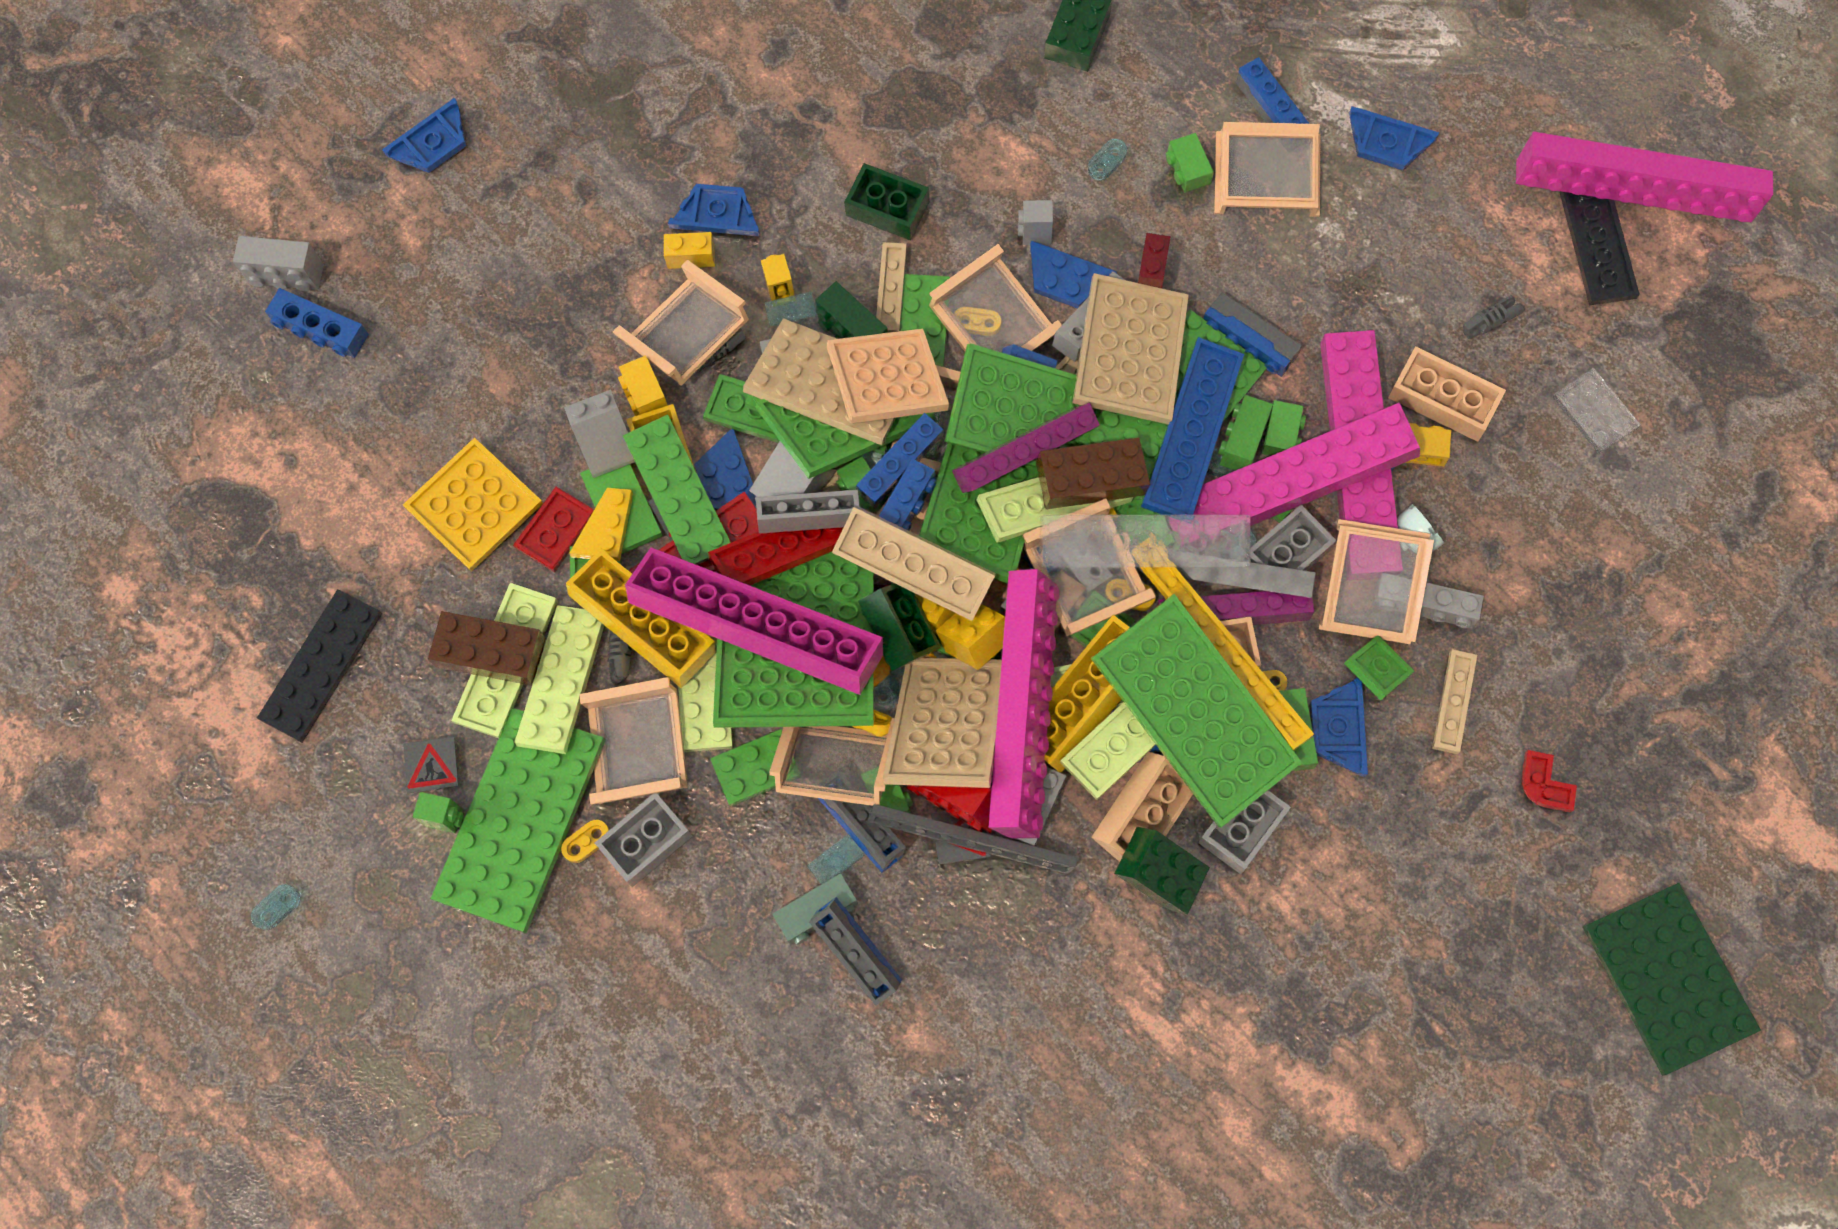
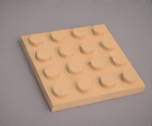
M923 329L827 341L828 353L850 423L948 411L949 402Z

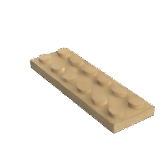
M854 505L832 553L971 621L974 619L996 574L857 505Z

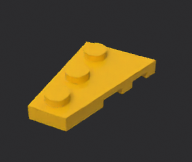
M606 489L569 553L572 558L591 559L602 549L613 559L620 561L633 498L632 490Z

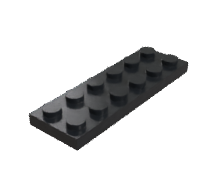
M1559 191L1589 306L1637 299L1640 293L1615 201Z
M337 589L257 716V719L303 743L381 617V611Z

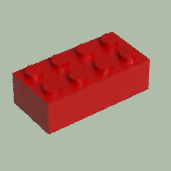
M906 785L909 791L917 796L923 795L928 802L938 808L942 806L954 818L958 820L960 818L967 821L966 824L976 831L980 832L981 829H984L991 833L993 830L989 828L992 791L990 788Z

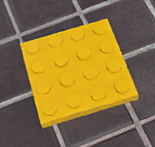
M474 438L413 494L403 506L472 572L525 522L543 502Z

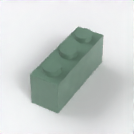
M841 873L772 914L790 945L794 942L796 945H799L810 938L809 933L815 929L809 921L817 910L835 897L838 898L850 914L856 910L854 906L858 905V902Z

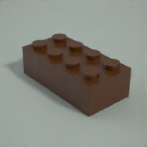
M1139 437L1040 451L1036 460L1046 510L1096 503L1103 499L1110 501L1144 496L1150 486Z
M441 611L428 660L436 668L532 686L546 638L540 629Z

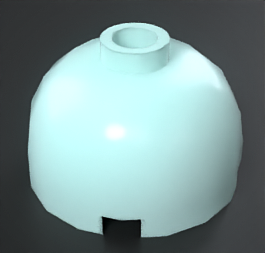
M1413 504L1398 516V529L1431 534L1430 539L1434 540L1432 552L1444 544L1438 533H1434L1435 531L1431 524ZM1400 542V547L1404 551L1409 549L1417 554L1418 544Z

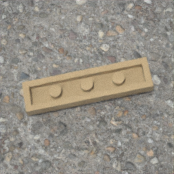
M883 242L876 318L888 328V333L900 331L907 244Z
M1454 649L1449 653L1432 749L1457 755L1460 753L1477 655Z

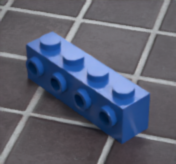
M912 458L879 517L910 531L912 527L911 521L915 514L919 515L924 506L925 497L928 493L931 494L936 486L935 470Z

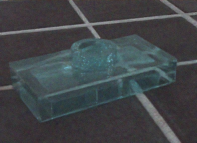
M811 291L764 302L769 326L779 325L783 318L795 321L817 315Z
M847 834L808 864L807 867L818 882L823 884L838 874H842L865 855L850 835Z

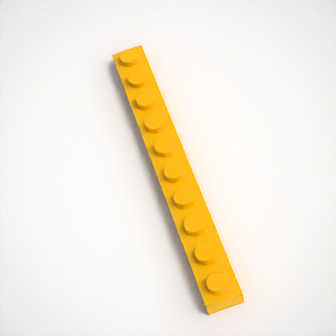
M1151 537L1131 549L1129 552L1130 557L1164 598L1167 599L1173 594L1177 596L1292 750H1296L1311 739L1314 735L1311 729Z

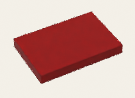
M556 486L513 546L555 573L569 554L570 546H574L594 509Z

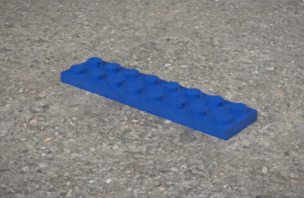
M1200 337L1197 338L1174 405L1172 421L1167 426L1149 480L1150 486L1141 504L1142 508L1188 525L1191 522L1244 354Z

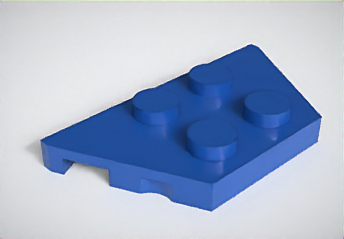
M453 98L383 148L384 154L389 158L430 173L466 147L459 105L456 99Z
M1351 106L1349 111L1357 157L1396 169L1404 170L1436 141L1439 132L1354 106Z
M696 184L690 191L689 197L684 199L679 206L680 210L675 217L670 218L668 221V226L671 229L759 236L760 234L744 189L741 187Z
M1031 241L1030 243L1034 293L1077 309L1089 297L1091 279L1094 273L1109 276L1112 272L1117 274L1114 270Z
M731 429L694 464L697 475L715 511L743 492L746 493L756 508V495L749 491L753 482L734 429Z
M1356 678L1352 682L1310 702V716L1317 756L1362 777H1366L1368 769L1362 681Z

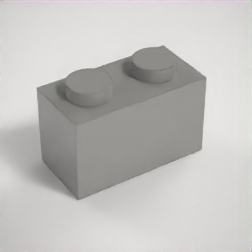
M1052 200L1023 201V210H1018V236H1023V245H1030L1031 241L1042 245H1051L1053 227Z

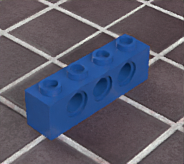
M281 288L278 289L265 310V313L271 319L270 323L279 329L288 328L294 335L300 338L306 336L316 345L322 348L326 345L342 357L348 355L355 358L369 335L362 324ZM336 332H340L337 336L333 337Z

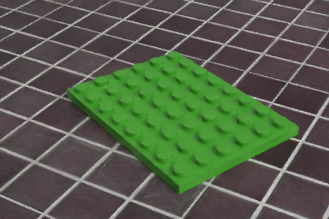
M832 552L750 585L873 633L867 619L862 614L858 601L874 592V573ZM717 638L713 726L714 728L874 726V672L859 695Z

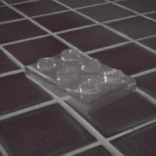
M1594 368L1556 392L1552 397L1598 454L1637 430L1641 425Z

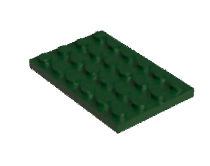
M1680 883L1582 927L1662 1076L1761 1031Z

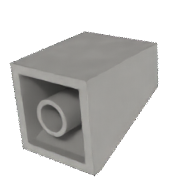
M611 390L564 407L593 478L635 462L623 438V435L629 432Z
M779 441L749 491L756 495V497L819 493L837 469L832 468L808 479L781 441Z

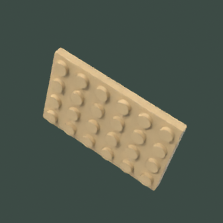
M1094 273L1091 279L1072 403L1078 405L1090 403L1092 408L1169 424L1173 418L1189 295Z
M783 318L746 380L743 392L882 445L896 418L850 423L827 349V341L837 338Z
M921 658L905 665L883 774L884 784L990 788L994 766L1002 660L990 659L979 670L959 659Z

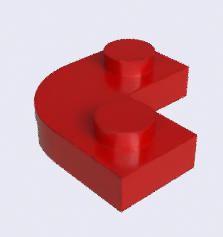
M1527 750L1525 752L1522 772V787L1527 797L1541 807L1573 812L1577 785L1551 780L1554 755Z

